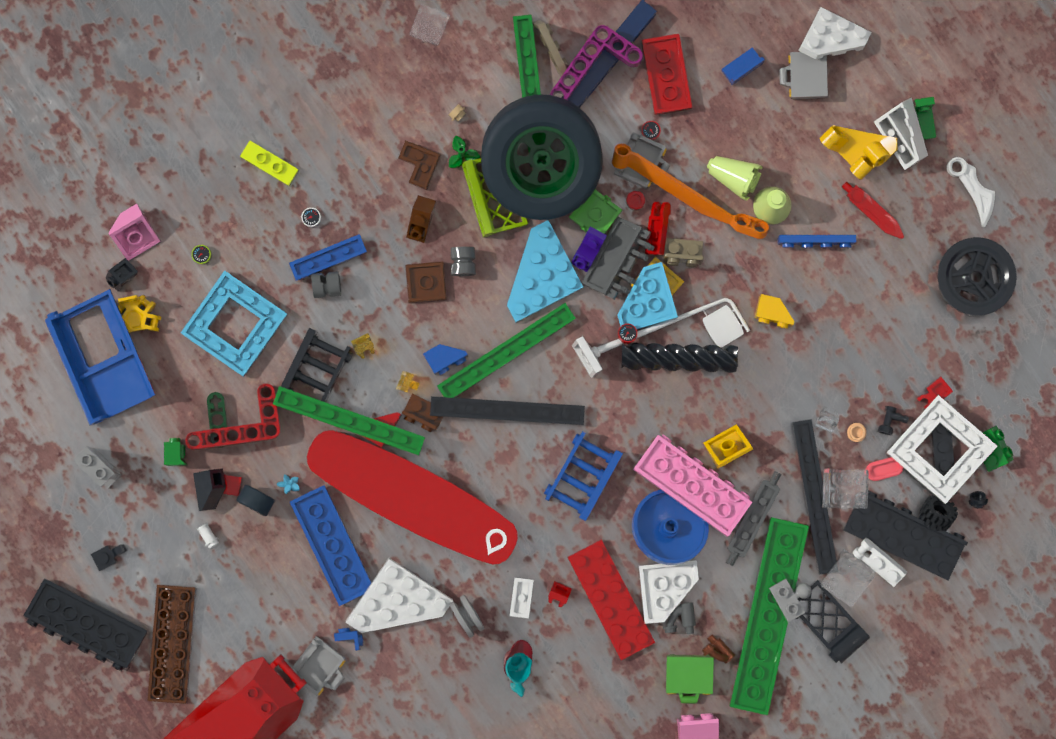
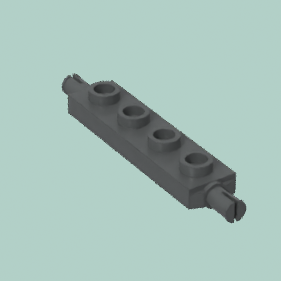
M774 471L770 481L763 480L752 504L747 509L727 547L731 552L726 562L727 564L733 566L738 556H746L780 491L776 484L782 474Z

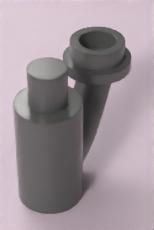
M693 602L682 603L674 609L667 625L663 627L665 633L676 632L677 625H674L678 616L681 615L682 626L686 627V634H694L693 626H696Z

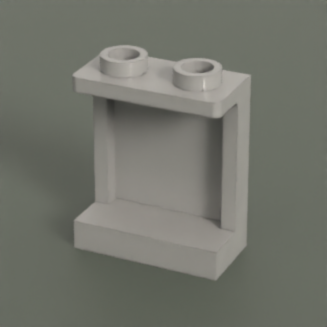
M86 446L74 459V462L100 487L105 485L109 489L122 476L95 448Z

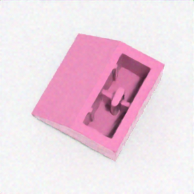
M712 713L700 714L701 717L694 718L692 714L681 715V719H677L678 739H719V719Z

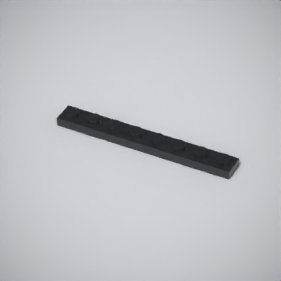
M431 396L430 416L584 425L585 406Z
M812 419L792 422L818 574L838 572Z

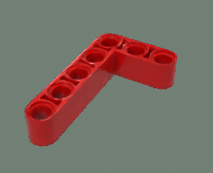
M265 383L259 386L257 390L261 423L191 432L185 438L186 446L191 450H201L277 438L280 433L277 406L273 405L276 397L274 387ZM263 388H268L271 390V396L264 398L260 391ZM271 407L274 410V414L267 417L263 414V409ZM274 426L277 430L276 434L269 436L266 433V428ZM254 428L257 431V436L249 438L246 434L248 429ZM228 432H237L238 439L230 441L227 438ZM212 433L217 434L219 437V441L215 444L208 441V436ZM191 436L199 438L200 442L197 446L189 444L188 440Z

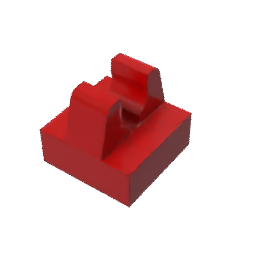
M554 581L548 595V602L552 603L553 599L560 601L558 607H562L567 603L572 588Z

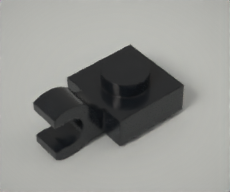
M124 544L112 550L107 545L92 553L91 556L98 570L102 571L117 563L118 561L115 557L126 552L127 549Z

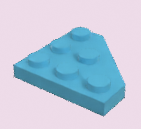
M662 262L643 267L617 314L620 326L632 324L636 329L678 318Z

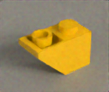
M764 294L759 296L754 317L759 319V323L769 324L773 322L777 323V327L784 329L794 325L793 318L780 298Z

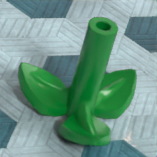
M454 137L452 147L458 154L450 157V168L460 167L463 163V158L466 161L480 158V154L474 149L465 151L466 143L461 137Z

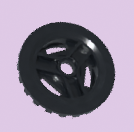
M981 237L963 239L951 246L942 256L938 265V288L942 293L943 299L949 303V306L955 308L960 313L970 316L991 314L1003 307L1015 290L1017 280L1015 264L1006 249L995 241ZM968 254L971 260L957 271L954 264ZM991 265H995L997 268L999 283L994 284ZM976 271L981 274L980 282L972 280L971 275L973 272ZM961 290L978 296L977 302L960 296Z

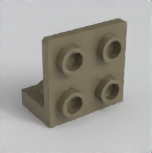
M666 238L663 262H667V265L678 266V263H686V267L701 265L704 256H702L703 241Z

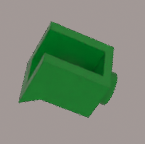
M169 438V442H164V465H188L183 460L186 459V446L181 442V438Z

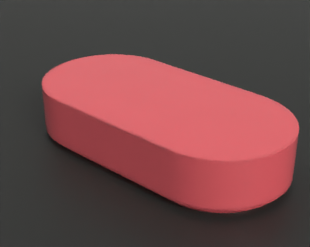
M890 457L869 463L865 469V474L868 479L879 481L901 474L904 468Z

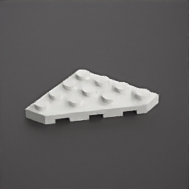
M388 558L346 619V623L359 632L365 633L443 617L453 599L394 560Z

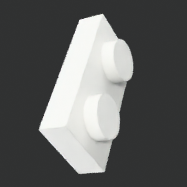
M514 579L510 616L529 619L534 580Z

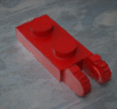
M654 202L652 204L647 230L651 232V235L646 242L655 248L653 251L645 249V254L664 255L668 219L671 214V204L668 202H663L662 204Z

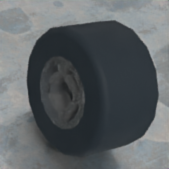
M246 484L236 499L238 503L263 516L268 515L275 502L270 496Z

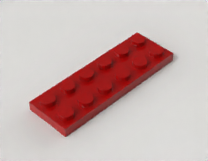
M602 539L567 557L620 660L655 643Z

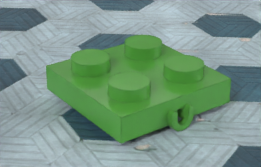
M594 190L588 200L573 211L569 219L579 225L580 229L584 230L585 233L591 226L605 234L620 215L622 209L611 202L610 197L607 195L603 196L597 190Z

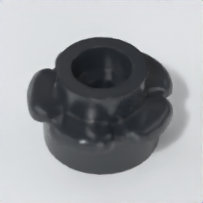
M975 491L971 493L969 504L974 508H983L988 503L984 492Z

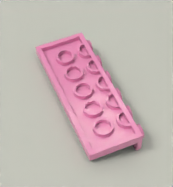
M657 435L633 470L728 537L752 504V501L749 500L750 496L743 491L739 493L733 489L735 486L731 482L719 479V474L710 468L709 470L705 469L700 460L687 456L688 452L680 446L677 448L671 444L672 441L665 435Z

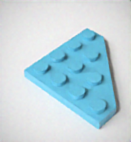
M549 220L531 228L507 303V307L516 323L583 288Z

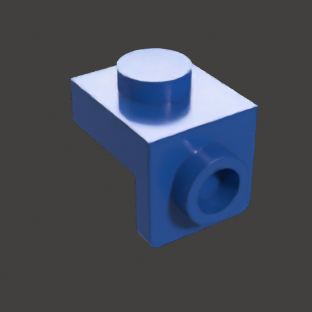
M350 628L338 629L339 633H334L335 641L354 639L355 651L361 650L360 646L364 645L363 635L359 634L358 630L350 631Z

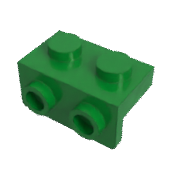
M997 425L982 432L997 445L996 449L983 462L988 472L1014 460L1012 449L1006 445L1004 434L1001 429H998Z

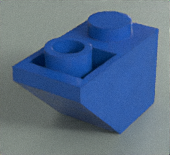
M441 344L423 353L434 374L439 373L440 376L450 371V366L454 364L459 366L467 361L465 358L468 357L466 351Z

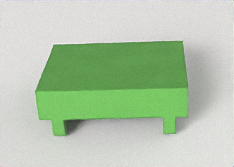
M667 655L666 693H678L681 703L692 704L697 703L700 694H713L714 658L709 655ZM683 693L695 694V696H683Z

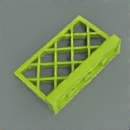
M481 158L464 161L462 168L482 237L528 225L527 219L521 217L522 222L519 223L509 220L512 214L511 211L507 218L497 213L501 204L498 205L496 211L488 208L487 202L490 198L495 201L497 200L491 192L488 193L482 188V183L485 179L476 167V164L481 163ZM495 216L505 221L502 227L494 229L492 221Z

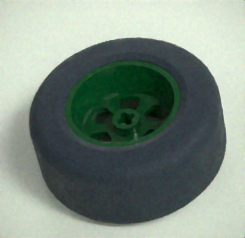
M541 94L515 100L498 112L489 124L483 138L481 165L483 177L489 191L503 207L524 218L550 220L575 211L588 200L601 176L603 154L598 132L591 119L583 110L566 99ZM544 132L546 134L545 142L543 144H536L532 135ZM558 138L565 148L554 152L550 146ZM521 143H525L531 148L527 156L517 154ZM539 154L545 155L544 161L538 158ZM556 159L567 161L562 172L553 167ZM530 163L533 170L528 176H525L520 171L519 166L521 164ZM547 170L551 180L539 182V172Z

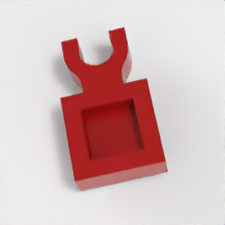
M940 376L926 387L928 393L917 397V400L921 401L923 398H926L928 403L923 406L926 409L938 395L945 399L953 390Z

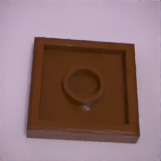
M443 261L405 265L408 303L447 300Z

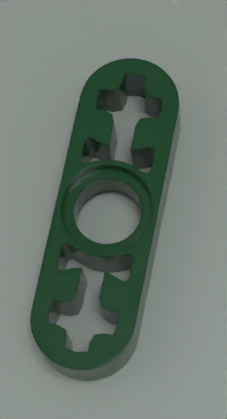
M213 392L207 397L210 429L228 427L225 399L222 394ZM214 396L221 399V402L218 403V409L222 408L223 412L215 411L211 413V409L215 410L214 403H211ZM217 414L223 417V423L218 426L212 422L213 417ZM215 433L210 434L212 444L217 443L215 438L218 435Z

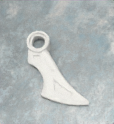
M955 157L948 162L947 172L953 177L960 178L975 202L982 227H986L992 214L995 191L988 190L979 183L975 167L966 163L963 158ZM954 162L961 164L962 170L960 172L953 171L952 164Z

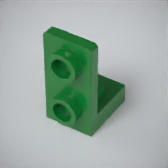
M934 97L915 99L913 104L923 139L936 138L932 107L935 105Z

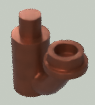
M713 634L707 638L710 643L702 649L704 656L708 654L725 664L735 656L722 639H717Z

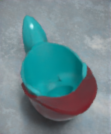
M518 640L511 650L506 652L503 662L504 672L511 680L510 688L520 697L524 695L525 688L522 684L529 678L532 667V647L525 640Z

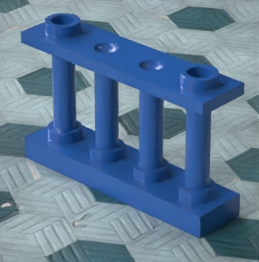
M582 431L581 435L576 434L572 441V444L575 446L554 484H549L544 494L547 495L545 498L547 501L553 496L578 510L579 518L586 521L623 453L618 450L615 453L606 452L583 439L586 433ZM579 445L605 459V462L608 463L606 469L599 470L574 456ZM571 462L596 476V479L599 480L596 487H590L565 473L569 463ZM560 479L587 493V496L590 497L588 502L581 504L556 490L555 488Z

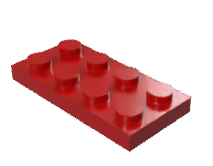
M673 34L642 40L654 115L692 109L680 35Z

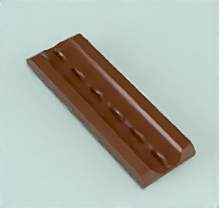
M157 585L147 701L187 703L196 587Z

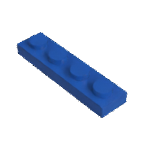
M359 234L292 261L289 265L295 280L299 281L312 274L367 253V250Z
M856 235L778 236V245H782V248H794V245H801L802 248H813V245H821V248H832V245H840V248H851V245L856 243Z

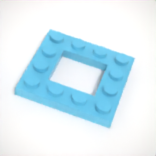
M224 271L181 331V334L244 377L288 314ZM230 298L260 318L239 350L208 329Z

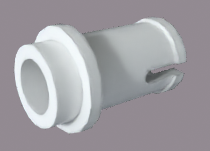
M208 523L197 529L206 543L205 547L208 546L211 549L219 544V538L215 537Z

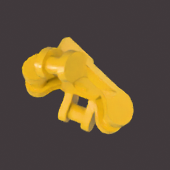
M134 295L118 299L117 303L120 313L126 308L122 317L129 333L145 329L159 332L158 322L161 321L162 317L149 314L154 309L156 303L147 300L145 295L140 297ZM144 306L146 309L143 311L139 307ZM147 318L151 319L150 326L145 325Z

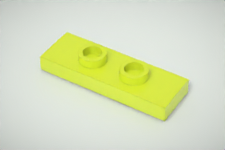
M252 141L248 142L240 155L242 159L287 186H290L299 171L294 166Z

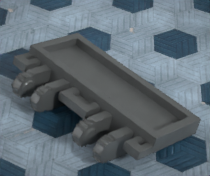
M617 217L585 275L582 284L614 300L618 292L612 288L628 295L630 290L625 286L619 285L621 279L630 284H635L636 280L621 272L623 270L630 273L637 259L630 255L646 262L648 261L649 257L637 250L639 246L649 251L654 250L655 247L640 239L642 237L648 240L651 232Z

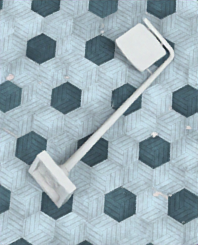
M723 298L681 314L678 318L637 331L636 339L701 311H704L706 315L703 318V323L715 344L721 348L744 334L742 326H744L747 332L750 329L731 299ZM723 302L730 303L733 308L731 310L725 305L708 316L704 311ZM734 311H735V313L737 314L738 318L740 319L742 325H740L738 319H737L736 316L734 315V313H733ZM582 336L572 344V347L592 378L602 370L598 360L601 353L625 343L617 339L591 348Z

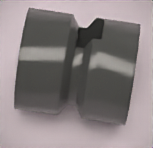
M474 247L451 248V260L454 261L451 264L452 276L476 275L475 263L472 262L475 259Z
M339 271L328 272L326 276L323 273L311 275L314 298H323L326 294L330 297L341 296Z

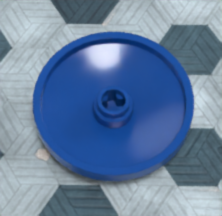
M657 490L647 495L635 509L632 518V533L636 544L647 557L661 564L679 565L692 560L700 553L708 538L709 525L664 491Z

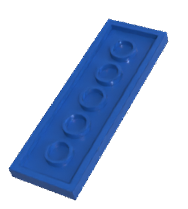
M325 485L290 501L339 606L364 595L372 582Z

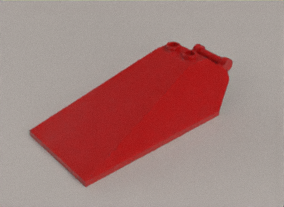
M282 654L271 664L264 657L245 662L163 739H277L298 719L304 701L297 692L307 682L304 678L301 679L284 661L285 658ZM279 666L296 684L293 689L274 669L275 667Z

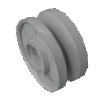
M463 595L460 597L463 606L459 607L454 601L449 605L458 622L469 638L474 636L472 626L475 625L480 631L485 628L477 612L466 596Z

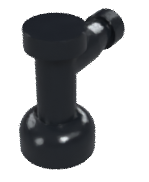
M885 406L883 425L878 427L877 432L892 435V420L907 424L909 416L896 413L897 408Z

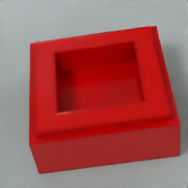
M224 475L226 488L223 494L238 496L240 494L242 477Z

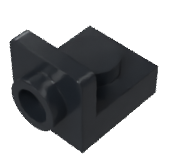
M124 258L108 270L106 280L111 288L120 291L125 283L137 275L138 271Z

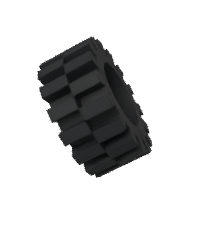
M930 495L920 508V516H922V521L926 520L925 524L927 526L931 525V529L936 527V531L941 529L945 531L951 527L957 518L958 512L956 511L958 509L953 507L955 505L954 502L950 503L948 501L944 504L935 495Z

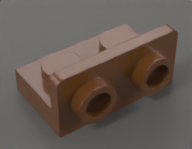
M413 393L405 409L402 411L406 421L413 424L417 421L422 424L421 428L432 432V430L437 431L443 419V416H430L431 402Z

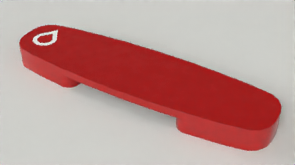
M334 430L318 434L308 450L307 464L310 470L321 479L371 511L425 539L492 565L506 561L516 546L518 540L517 530L508 519L454 484L398 455Z

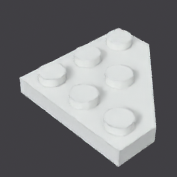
M820 7L798 51L814 59H820L830 54L832 56L845 54L850 50L860 51L865 47L871 32Z
M697 560L679 565L653 564L639 566L645 624L663 623L699 580Z

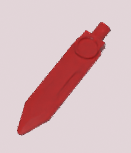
M847 181L841 186L848 192L846 196L849 198V201L882 231L900 239L904 238L897 220L857 185L852 187Z

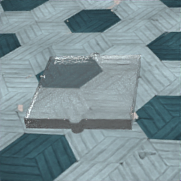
M421 4L409 35L422 40L423 43L428 42L438 46L450 15L438 11L437 8L433 9Z

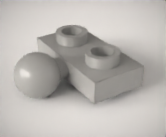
M784 579L769 588L787 622L805 613L798 598L805 599L811 595L812 590L808 584H799L796 591L793 592L787 579Z

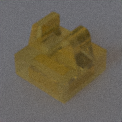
M368 333L351 341L356 354L362 359L365 358L363 352L366 350H370L371 354L375 353L374 344Z
M402 371L396 389L407 393L409 388L417 390L420 383L412 380L414 374Z

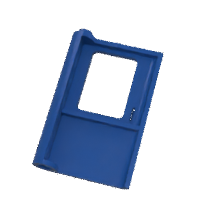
M111 289L58 314V311L47 315L45 323L89 426L100 423L156 395ZM98 305L103 312L119 353L99 364L89 367L70 324V319Z

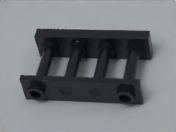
M309 328L281 387L293 391L294 389L291 387L294 381L299 380L324 392L321 401L327 402L345 363H349L353 356L352 348L347 346L345 351L330 345L318 339L319 337L316 336L318 332ZM311 346H317L340 357L337 368L311 357L308 353ZM308 363L333 375L328 386L302 374V371H300L302 364Z

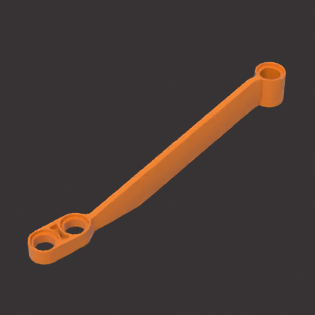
M621 143L615 146L612 158V165L615 168L624 169L629 167L699 213L730 224L737 232L757 239H763L767 236L769 225L765 221L742 213L732 215L638 153L632 152L627 144ZM737 221H744L746 225H739ZM761 227L764 229V231L759 232L755 228Z

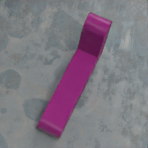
M600 25L593 31L554 86L550 95L554 96L560 93L564 99L569 100L604 49L629 67H638L641 64L642 51L609 27ZM599 32H606L608 37L602 40L598 38L597 34ZM619 42L623 45V49L615 50L613 44ZM594 47L597 52L594 55H589L586 49ZM635 53L639 56V59L631 61L628 56ZM579 62L584 63L586 66L582 71L575 68V65ZM572 78L575 83L572 86H567L564 80Z

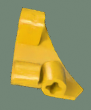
M835 125L831 126L819 138L828 149L838 152L851 165V172L860 180L872 169L884 164L898 150V141L895 137Z

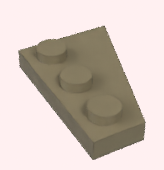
M537 20L533 22V26L535 29H539L541 33L540 39L544 46L549 49L548 54L557 72L562 77L569 64L565 57L561 58L560 56L561 48L558 42L553 41L551 37L553 32L550 25Z

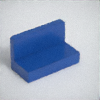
M752 47L722 68L721 71L731 85H734L761 66L765 59L763 57L760 58Z

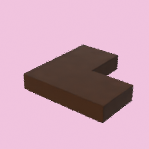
M405 140L398 159L415 165L409 184L427 190L441 154Z

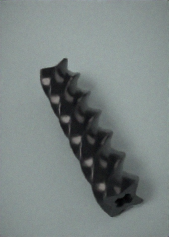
M640 343L622 344L621 368L626 367L631 370H639L645 367L652 371L660 370L663 367L669 371H677L683 368L690 372L700 369L707 372H716L722 369L725 372L733 373L737 371L738 346L728 345L721 348L717 345L701 347L696 344H689L684 347L678 344L662 346L658 343H651L646 346Z

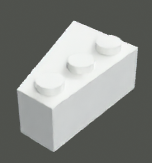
M912 98L901 102L874 121L882 135L897 138L898 150L894 154L904 170L928 156Z

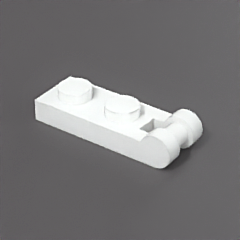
M865 538L861 542V546L856 547L853 551L856 558L864 561L893 587L907 574V571L868 538Z

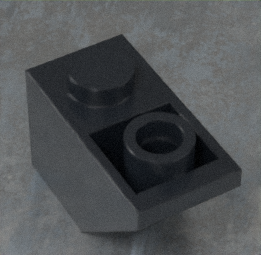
M223 468L193 473L199 511L216 509L226 488Z

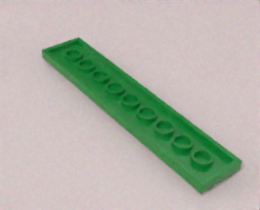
M770 518L729 707L768 715L788 625L769 588L787 579L793 592H795L809 529L808 525Z

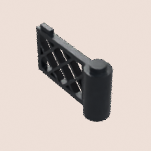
M817 580L810 587L813 590L818 586L823 591V600L811 599V595L809 599L798 598L799 602L809 601L808 612L799 617L831 652L828 654L835 663L839 661L842 664L870 637ZM811 601L822 602V613H811ZM825 602L834 603L836 614L824 613ZM810 615L822 616L821 627L812 626ZM824 616H836L835 628L824 627ZM838 617H846L851 624L847 628H837ZM824 629L835 630V638L830 643L823 638ZM837 630H841L842 632L837 636Z

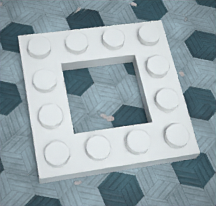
M938 395L887 451V454L946 504L996 449L997 445ZM939 423L969 448L945 476L940 474L915 452Z

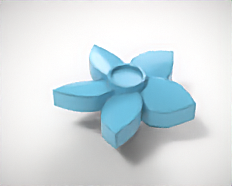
M284 474V481L278 482L277 486L285 487V494L291 490L299 491L300 488L297 484L299 477H292L290 479Z

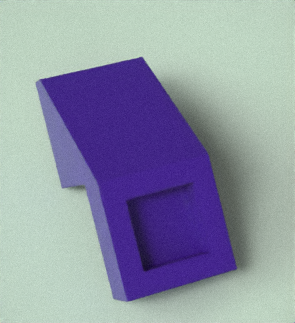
M590 226L571 264L588 272L607 235Z

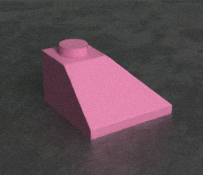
M138 204L120 213L109 231L110 237L128 261L161 242Z

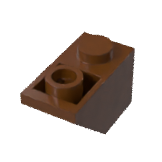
M417 196L412 208L406 238L422 243L425 242L436 200Z

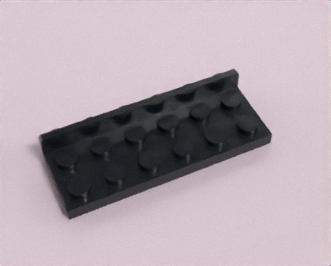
M869 490L866 493L861 492L843 531L862 540L868 538L879 548L949 581L964 547L968 544L964 540L965 537L956 532L952 535L946 532L947 529L945 531H942V529L936 531V527L931 529L930 524L928 526L925 524L926 520L922 521V516L919 515L917 518L911 515L912 511L904 507L900 510L894 507V502L888 499L882 501L877 498V494Z
M45 578L23 615L27 620L26 623L36 628L38 625L44 628L43 632L52 637L54 634L60 636L62 642L71 645V643L77 645V649L83 653L88 654V652L95 654L94 658L103 663L106 660L113 663L112 667L121 672L123 669L129 670V665L148 632Z

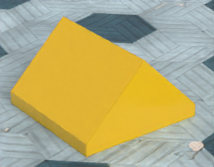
M737 424L703 442L717 469L753 450V447Z

